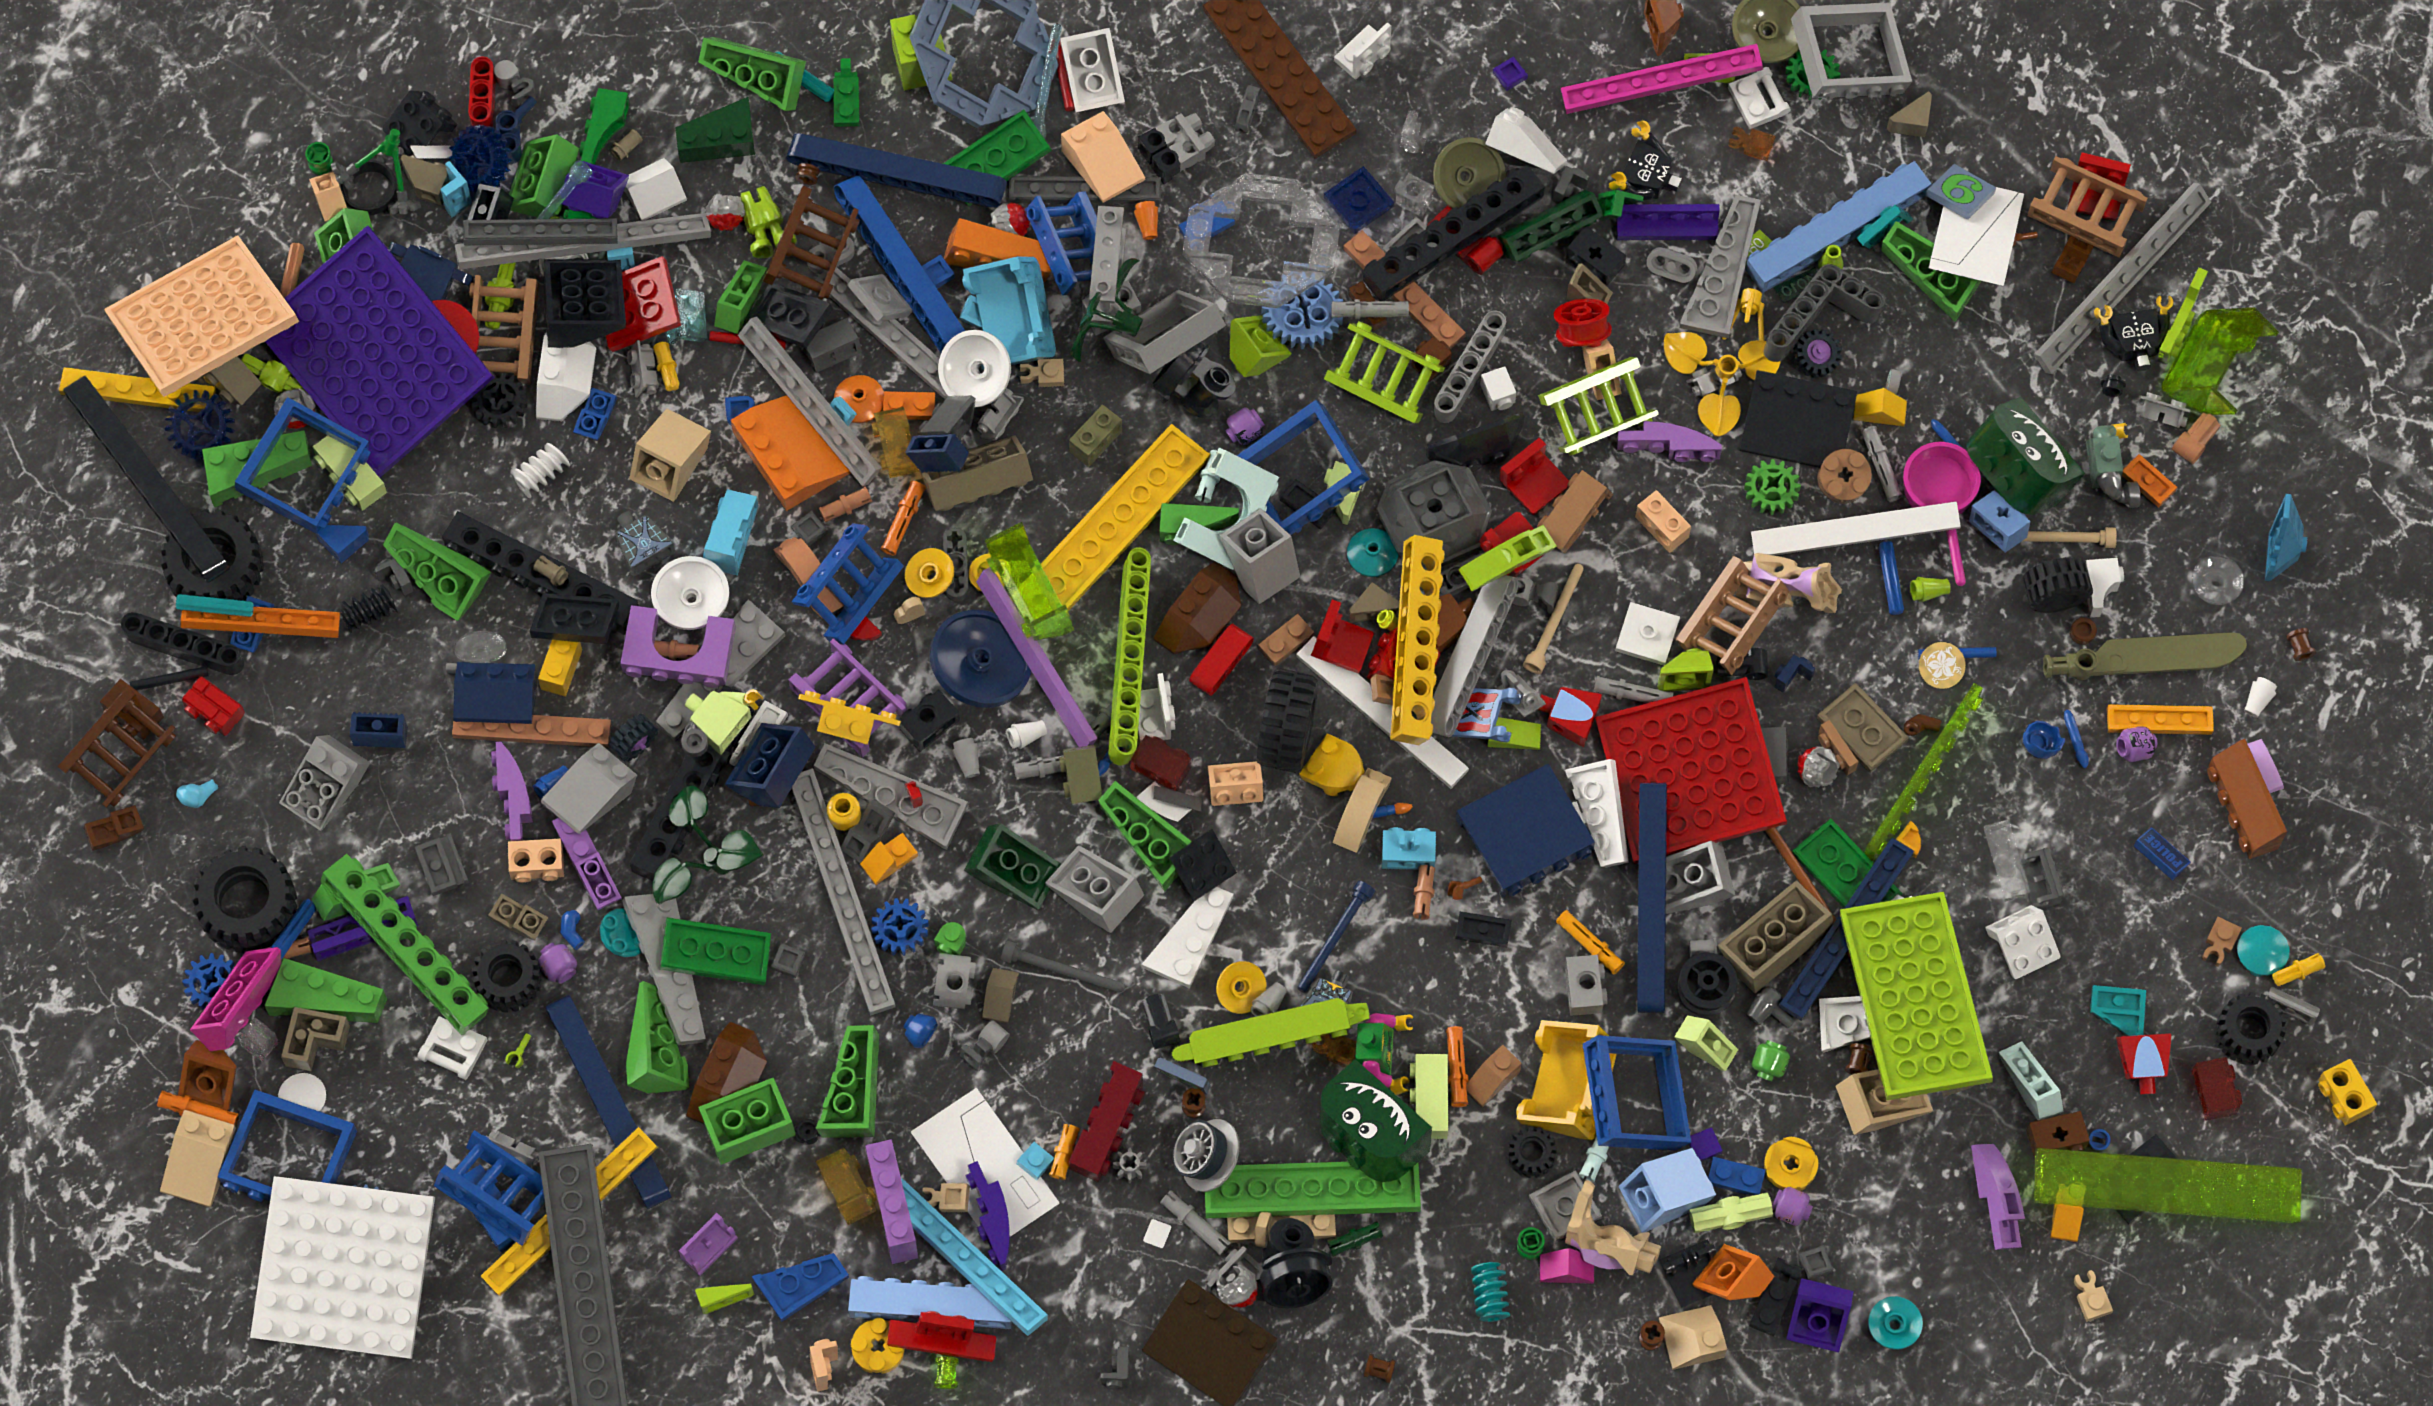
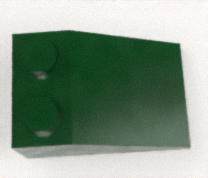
M999 823L986 828L964 871L983 884L1039 910L1050 890L1045 882L1060 867L1061 863Z

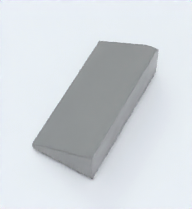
M2274 987L2270 988L2266 997L2267 1001L2271 999L2276 1001L2275 1007H2281L2283 1013L2309 1025H2313L2319 1015L2320 1009Z

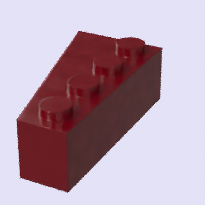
M1113 1061L1110 1067L1112 1073L1110 1083L1104 1082L1100 1090L1101 1093L1098 1099L1100 1105L1099 1107L1095 1105L1092 1108L1087 1121L1089 1128L1088 1130L1083 1129L1069 1160V1170L1096 1182H1099L1102 1175L1106 1176L1112 1164L1109 1159L1113 1152L1117 1153L1123 1142V1138L1120 1136L1124 1128L1127 1130L1130 1128L1134 1119V1115L1131 1113L1135 1105H1141L1146 1093L1143 1091V1073L1116 1061Z

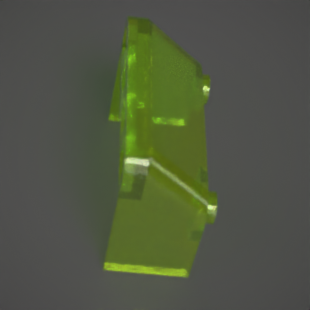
M2255 307L2204 311L2196 319L2162 383V390L2170 398L2186 403L2187 406L2201 413L2211 415L2236 414L2238 410L2217 390L2236 354L2250 352L2255 347L2259 337L2277 336L2279 331Z
M1020 522L984 540L990 558L986 559L993 573L998 571L1024 621L1021 624V628L1027 639L1032 637L1034 641L1063 636L1074 631L1066 605L1062 606L1034 553L1023 523Z

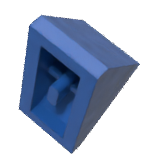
M327 525L325 529L321 527L318 533L315 534L317 540L341 564L369 541L366 526Z

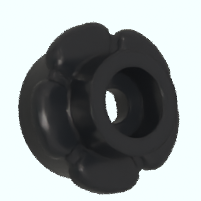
M2108 375L2100 383L2103 394L2110 397L2122 395L2123 388L2126 387L2125 381L2121 380V377L2118 375Z
M805 1119L796 1125V1139L800 1143L811 1145L817 1142L820 1134L816 1130V1122L812 1119ZM806 1130H810V1134H806Z

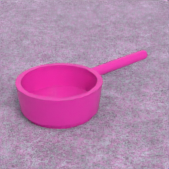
M1948 442L1929 443L1918 448L1908 458L1903 476L1904 493L1912 508L1957 502L1960 515L1969 507L1979 491L1981 483L1980 470L1971 460L1968 452L1962 447ZM1956 529L1946 530L1955 582L1958 586H1963L1966 583L1957 532Z

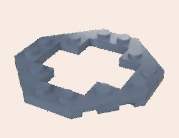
M981 0L924 1L909 37L935 105L976 128L1011 118L1023 109L1027 113L1037 110L1042 106L1059 64L1056 56L1052 55L1048 44L1050 40L1043 22L1039 20L1036 11L1038 7L1035 0H984L1021 21L1013 44L1033 55L1018 93L998 83L994 85L988 102L981 100L947 80L956 58L935 47L950 9L952 8L966 17L972 18Z

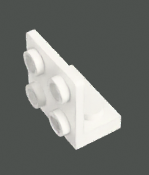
M1386 23L1377 32L1370 25H1367L1334 56V62L1355 80L1362 74L1366 75L1372 69L1373 63L1379 58L1383 59L1391 49L1392 26Z
M1163 673L1157 674L1158 688L1141 690L1138 726L1140 744L1171 739V730H1175L1174 707L1171 705L1169 681H1164Z
M2032 905L1985 927L1988 936L1999 942L2014 979H2018L2060 958V953L2043 910Z

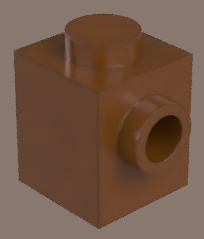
M1434 336L1428 342L1426 340L1421 342L1415 350L1416 354L1424 358L1428 354L1439 359V365L1445 368L1451 363L1452 353L1450 347L1442 340L1439 342ZM1414 360L1411 362V366L1420 374L1424 365ZM1433 370L1428 382L1430 383L1441 372Z

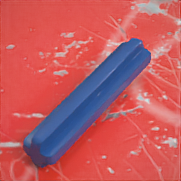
M1891 541L1881 542L1879 544V553L1889 613L1891 615H1899L1903 613L1904 606L1894 547Z
M306 899L302 902L271 948L278 947L281 950V960L316 911L313 901Z

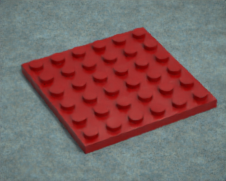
M1747 677L1595 717L1606 760L1612 759L1616 762L1623 823L1634 864L1639 863L1640 783H1667L1666 856L1679 853L1708 841L1718 843L1787 824Z

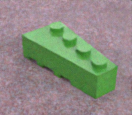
M716 37L703 38L699 63L726 78L728 77L741 87L753 91L759 97L778 105L784 111L796 110L806 61Z
M1896 221L1883 240L1881 251L1956 322L1981 283V280L1930 269L1929 265L1934 243Z
M305 431L281 435L253 480L252 486L261 488L268 485V482L279 477L281 479L312 466L309 443ZM262 438L202 449L209 495L214 508L222 505L223 501L233 497L236 499L244 495L235 490V480Z
M1114 781L1098 800L1100 807L1165 892L1179 875L1169 857L1192 841Z
M284 958L266 1001L265 1008L269 1016L289 1015L292 1017L294 1007L345 1016L348 1021L378 1023L387 997L381 988Z
M874 1025L847 1026L838 1055V1063L831 1077V1085L823 1103L821 1118L816 1126V1130L822 1138L874 1137L879 1033Z

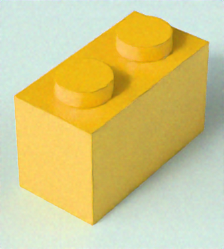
M551 641L538 677L541 690L566 697L582 653L580 642Z

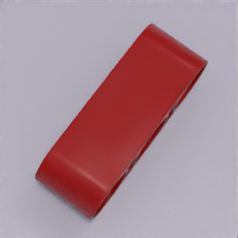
M484 56L474 59L470 70L468 112L472 128L479 133L488 132L494 124L496 77L493 62ZM481 70H488L485 74H479ZM483 92L487 93V95H485L484 97L477 96L478 94ZM480 115L486 116L484 119L481 120L476 119Z
M1230 624L1195 668L1189 678V682L1209 696H1212L1249 650L1254 637L1235 624Z

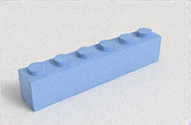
M860 1276L858 1280L851 1279L848 1308L850 1318H883L884 1320L918 1322L921 1312L935 1311L945 1316H965L967 1319L975 1320V1327L1011 1329L1012 1321L973 1284H967L965 1287H955V1284L950 1282L928 1285V1282L922 1280H913L912 1283H901V1280L895 1278H887L885 1282L874 1281V1278Z

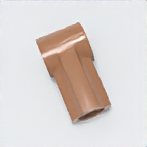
M2202 413L2187 432L2184 431L2173 445L2172 450L2193 465L2204 452L2206 444L2216 434L2221 425L2211 414Z

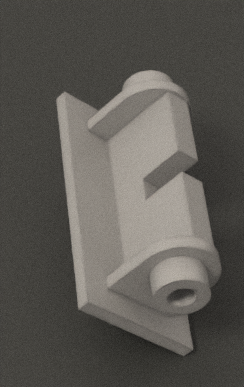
M637 340L627 354V361L632 369L630 383L631 387L634 388L635 397H639L642 391H646L649 395L655 394L657 392L656 389H658L656 371L647 370V368L655 367L654 351L650 348L649 344L640 346V340Z
M1706 367L1692 373L1693 378L1686 380L1687 383L1694 382L1695 386L1692 387V391L1695 396L1700 395L1701 397L1718 389L1714 380L1718 379L1720 386L1722 385V379L1717 376L1715 368L1707 371ZM1739 368L1735 375L1728 379L1727 385L1738 381L1739 377L1742 376Z
M1006 388L1002 395L991 403L997 411L994 412L992 409H987L978 421L979 426L977 430L982 433L980 437L997 440L1004 433L1005 427L1011 418L1018 413L1024 399L1012 397L1013 392Z
M2148 392L2146 397L2140 396L2144 403H2138L2135 412L2140 414V417L2157 421L2161 412L2165 413L2162 423L2177 428L2186 426L2188 417L2183 415L2184 412L2190 413V410L2186 409V403L2172 400L2171 404L2161 401L2162 396Z
M1504 670L1501 673L1502 685L1497 687V690L1515 688L1517 694L1522 695L1520 704L1512 705L1523 717L1546 704L1512 670Z
M492 1131L489 1136L486 1135L491 1142L531 1169L533 1162L536 1163L539 1159L536 1148L519 1142L516 1148H513L515 1139L499 1131L496 1133Z

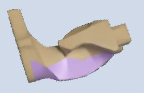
M1755 553L1753 561L1744 562L1750 571L1748 573L1749 576L1771 587L1777 578L1783 581L1790 592L1785 603L1779 608L1793 607L1791 596H1799L1809 600L1814 610L1836 613L1837 597L1841 594L1842 589L1831 576L1830 563H1822L1818 567L1801 568L1797 567V563L1794 560L1762 553ZM1784 566L1782 571L1775 572L1777 567ZM1744 584L1740 585L1736 591L1737 598L1749 602L1756 608L1765 597V595Z
M1585 1180L1582 1190L1578 1193L1573 1214L1567 1227L1565 1243L1579 1249L1584 1261L1594 1266L1605 1269H1625L1629 1275H1633L1636 1269L1650 1273L1654 1263L1658 1260L1661 1246L1648 1242L1649 1232H1642L1632 1237L1623 1227L1618 1225L1597 1226L1591 1216V1204L1595 1185L1591 1181Z

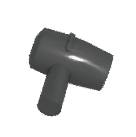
M1767 986L1760 994L1756 995L1755 1000L1746 1012V1015L1758 1025H1761L1771 1014L1787 1028H1790L1795 1022L1792 1017L1779 1008L1783 998L1775 988Z

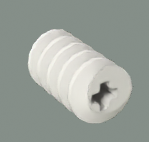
M550 443L544 445L545 451L539 449L536 452L538 458L535 456L528 458L530 465L523 462L521 470L517 468L513 470V476L518 487L528 498L532 497L530 489L536 492L540 491L537 485L538 482L544 486L547 485L546 476L555 479L554 469L560 473L563 472L562 463L570 467V463L565 455Z

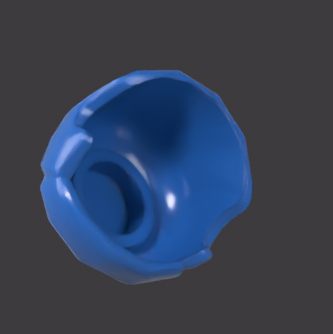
M2035 721L2029 724L2023 734V744L2026 750L2035 758L2048 759L2053 757L2062 749L2065 743V738H2061L2059 734V727L2051 726L2044 721Z

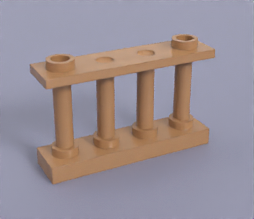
M2055 156L2050 171L2055 172L2056 175L2044 198L2038 199L2034 197L2027 216L2120 258L2127 239L2123 238L2122 233L2134 209L2143 212L2148 198L2138 190L2127 189L2075 165L2067 158ZM2066 177L2079 183L2067 209L2062 210L2053 206L2052 203ZM2088 188L2101 193L2102 196L2090 220H2084L2077 217L2076 212ZM2111 199L2125 204V207L2113 230L2108 231L2101 228L2098 224Z
M475 275V283L470 284V298H473L472 316L478 328L480 327V321L518 323L519 326H522L521 336H517V338L480 336L479 346L516 348V351H520L519 361L515 360L514 363L482 362L490 372L514 373V376H517L522 384H531L539 295L537 279L526 278V286L508 288L483 286L484 281L482 277ZM482 296L520 298L521 301H524V309L519 311V313L481 311Z
M1735 556L1729 561L1676 638V641L1684 651L1701 647L1722 658L1720 663L1730 675H1733L1735 670L1742 665L1744 657L1778 608L1785 603L1790 592L1779 578L1771 587L1749 576V569L1741 559ZM1744 584L1765 595L1757 608L1733 596L1740 585ZM1730 605L1751 616L1743 629L1719 617L1725 606ZM1712 626L1736 637L1728 650L1704 638Z

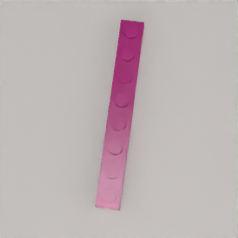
M1753 44L1562 87L1561 93L1566 114L1761 71L1763 70L1758 45Z

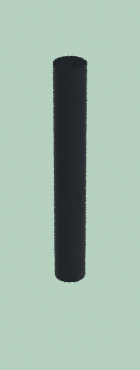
M207 666L130 681L129 683L131 687L138 691L207 677L209 672Z

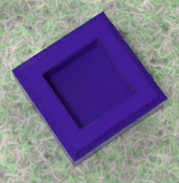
M1514 56L1493 68V74L1506 91L1528 78V74Z
M1712 1127L1690 1136L1691 1143H1689V1146L1693 1148L1701 1162L1722 1154L1723 1150Z

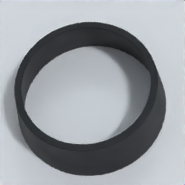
M369 160L353 176L356 178L358 175L366 172H377L386 176L390 180L393 190L385 202L370 208L359 207L349 201L348 189L345 187L344 182L340 187L344 199L352 209L368 211L369 215H376L388 209L389 203H393L396 195V178L393 171L386 164L377 160Z

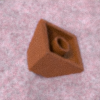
M1646 0L1644 15L1656 56L1662 55L1678 31L1680 20L1684 18L1681 3L1677 4L1676 0Z
M195 1040L184 1054L178 1096H190L192 1100L229 1111L237 1066L224 1050L209 1051L201 1041Z

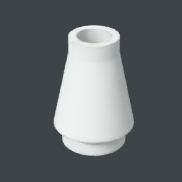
M2258 677L2257 681L2252 683L2244 712L2258 718L2261 711L2276 695L2275 690L2277 686L2265 678Z
M1043 720L1037 722L1012 724L1011 728L1006 730L1009 744L1013 749L1017 747L1022 749L1041 736L1047 735V729Z

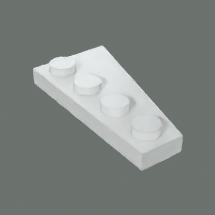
M1608 759L1566 769V775L1571 779L1574 787L1572 791L1575 799L1579 801L1583 811L1581 815L1584 823L1588 825L1591 836L1595 841L1594 850L1600 866L1607 868L1629 863L1615 760Z
M1215 887L1194 901L1142 963V968L1190 988L1233 899V893Z
M1860 996L1819 999L1821 1048L1823 1053L1871 1038Z

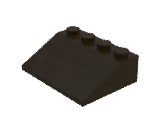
M1187 1279L1170 1303L1142 1352L1220 1405L1235 1406L1276 1349L1277 1338L1190 1279Z

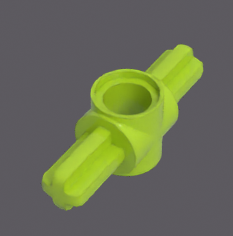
M516 262L500 264L497 278L489 281L487 286L516 288L512 282ZM485 296V302L489 306L488 311L493 312L508 310L509 307L513 306L515 298ZM485 322V326L491 330L500 328L501 322Z
M245 354L242 357L241 361L253 374L259 376V381L264 387L276 393H282L284 390L291 391L297 388L305 391L296 378L292 377L291 372L285 365L275 360L265 363L249 354Z

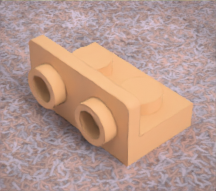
M1257 761L1208 766L1212 806L1263 801L1261 766Z
M829 1339L815 1342L814 1346H810V1363L817 1392L827 1390L828 1380H832L830 1362L838 1360L836 1341L830 1342Z

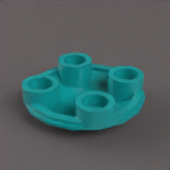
M625 908L615 909L607 913L601 921L599 930L605 947L615 955L622 957H635L641 954L639 939L635 930L633 931Z
M2258 925L2249 928L2241 935L2236 946L2240 962L2256 977L2271 975L2281 970L2289 959L2290 948L2287 939L2280 931L2271 926Z

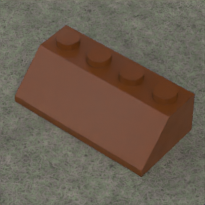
M2242 739L2212 757L2207 773L2211 782H2215L2217 785L2220 803L2222 806L2226 805L2231 827L2236 829L2239 834L2238 841L2241 850L2247 852L2249 859L2278 850L2287 830L2247 741Z

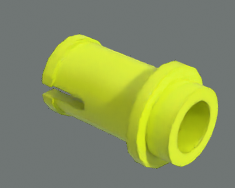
M1385 609L1378 614L1377 622L1380 628L1391 631L1398 627V618L1392 610Z

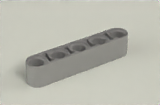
M1490 311L1484 316L1434 401V416L1439 422L1449 423L1454 420L1503 339L1506 329V317L1500 311ZM1495 323L1498 324L1500 327L1497 329H1493L1488 325ZM1485 344L1488 348L1480 349L1476 345ZM1466 364H1472L1476 368L1469 370L1466 369L1464 366ZM1455 384L1462 385L1464 388L1461 390H1456L1452 388V386ZM1449 405L1451 409L1442 410L1440 406Z

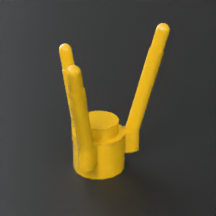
M1752 288L1744 289L1741 298L1737 301L1732 326L1740 309L1745 313V323H1748L1750 316L1757 312L1759 340L1765 341L1764 303L1761 302L1762 293Z

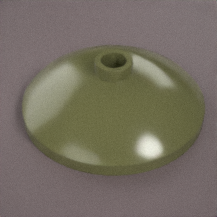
M1743 0L1735 10L1732 19V34L1737 46L1740 48L1757 44L1762 63H1778L1795 55L1799 47L1791 18L1800 8L1799 4L1795 0ZM1763 30H1769L1771 35H1765Z
M1474 137L1457 139L1445 146L1439 153L1433 171L1434 185L1441 200L1450 208H1460L1473 195L1482 194L1493 182H1500L1506 178L1505 166L1500 154L1495 148L1486 145V141ZM1462 172L1466 174L1464 181L1460 178Z

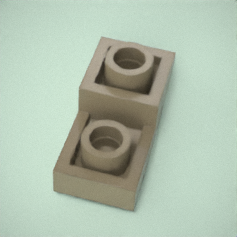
M502 893L487 917L505 928L534 941L548 919L547 916L525 904L523 906Z

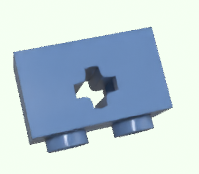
M1995 490L1972 505L1969 519L1972 525L2005 553L2027 538L2031 522L2024 513L2011 507Z

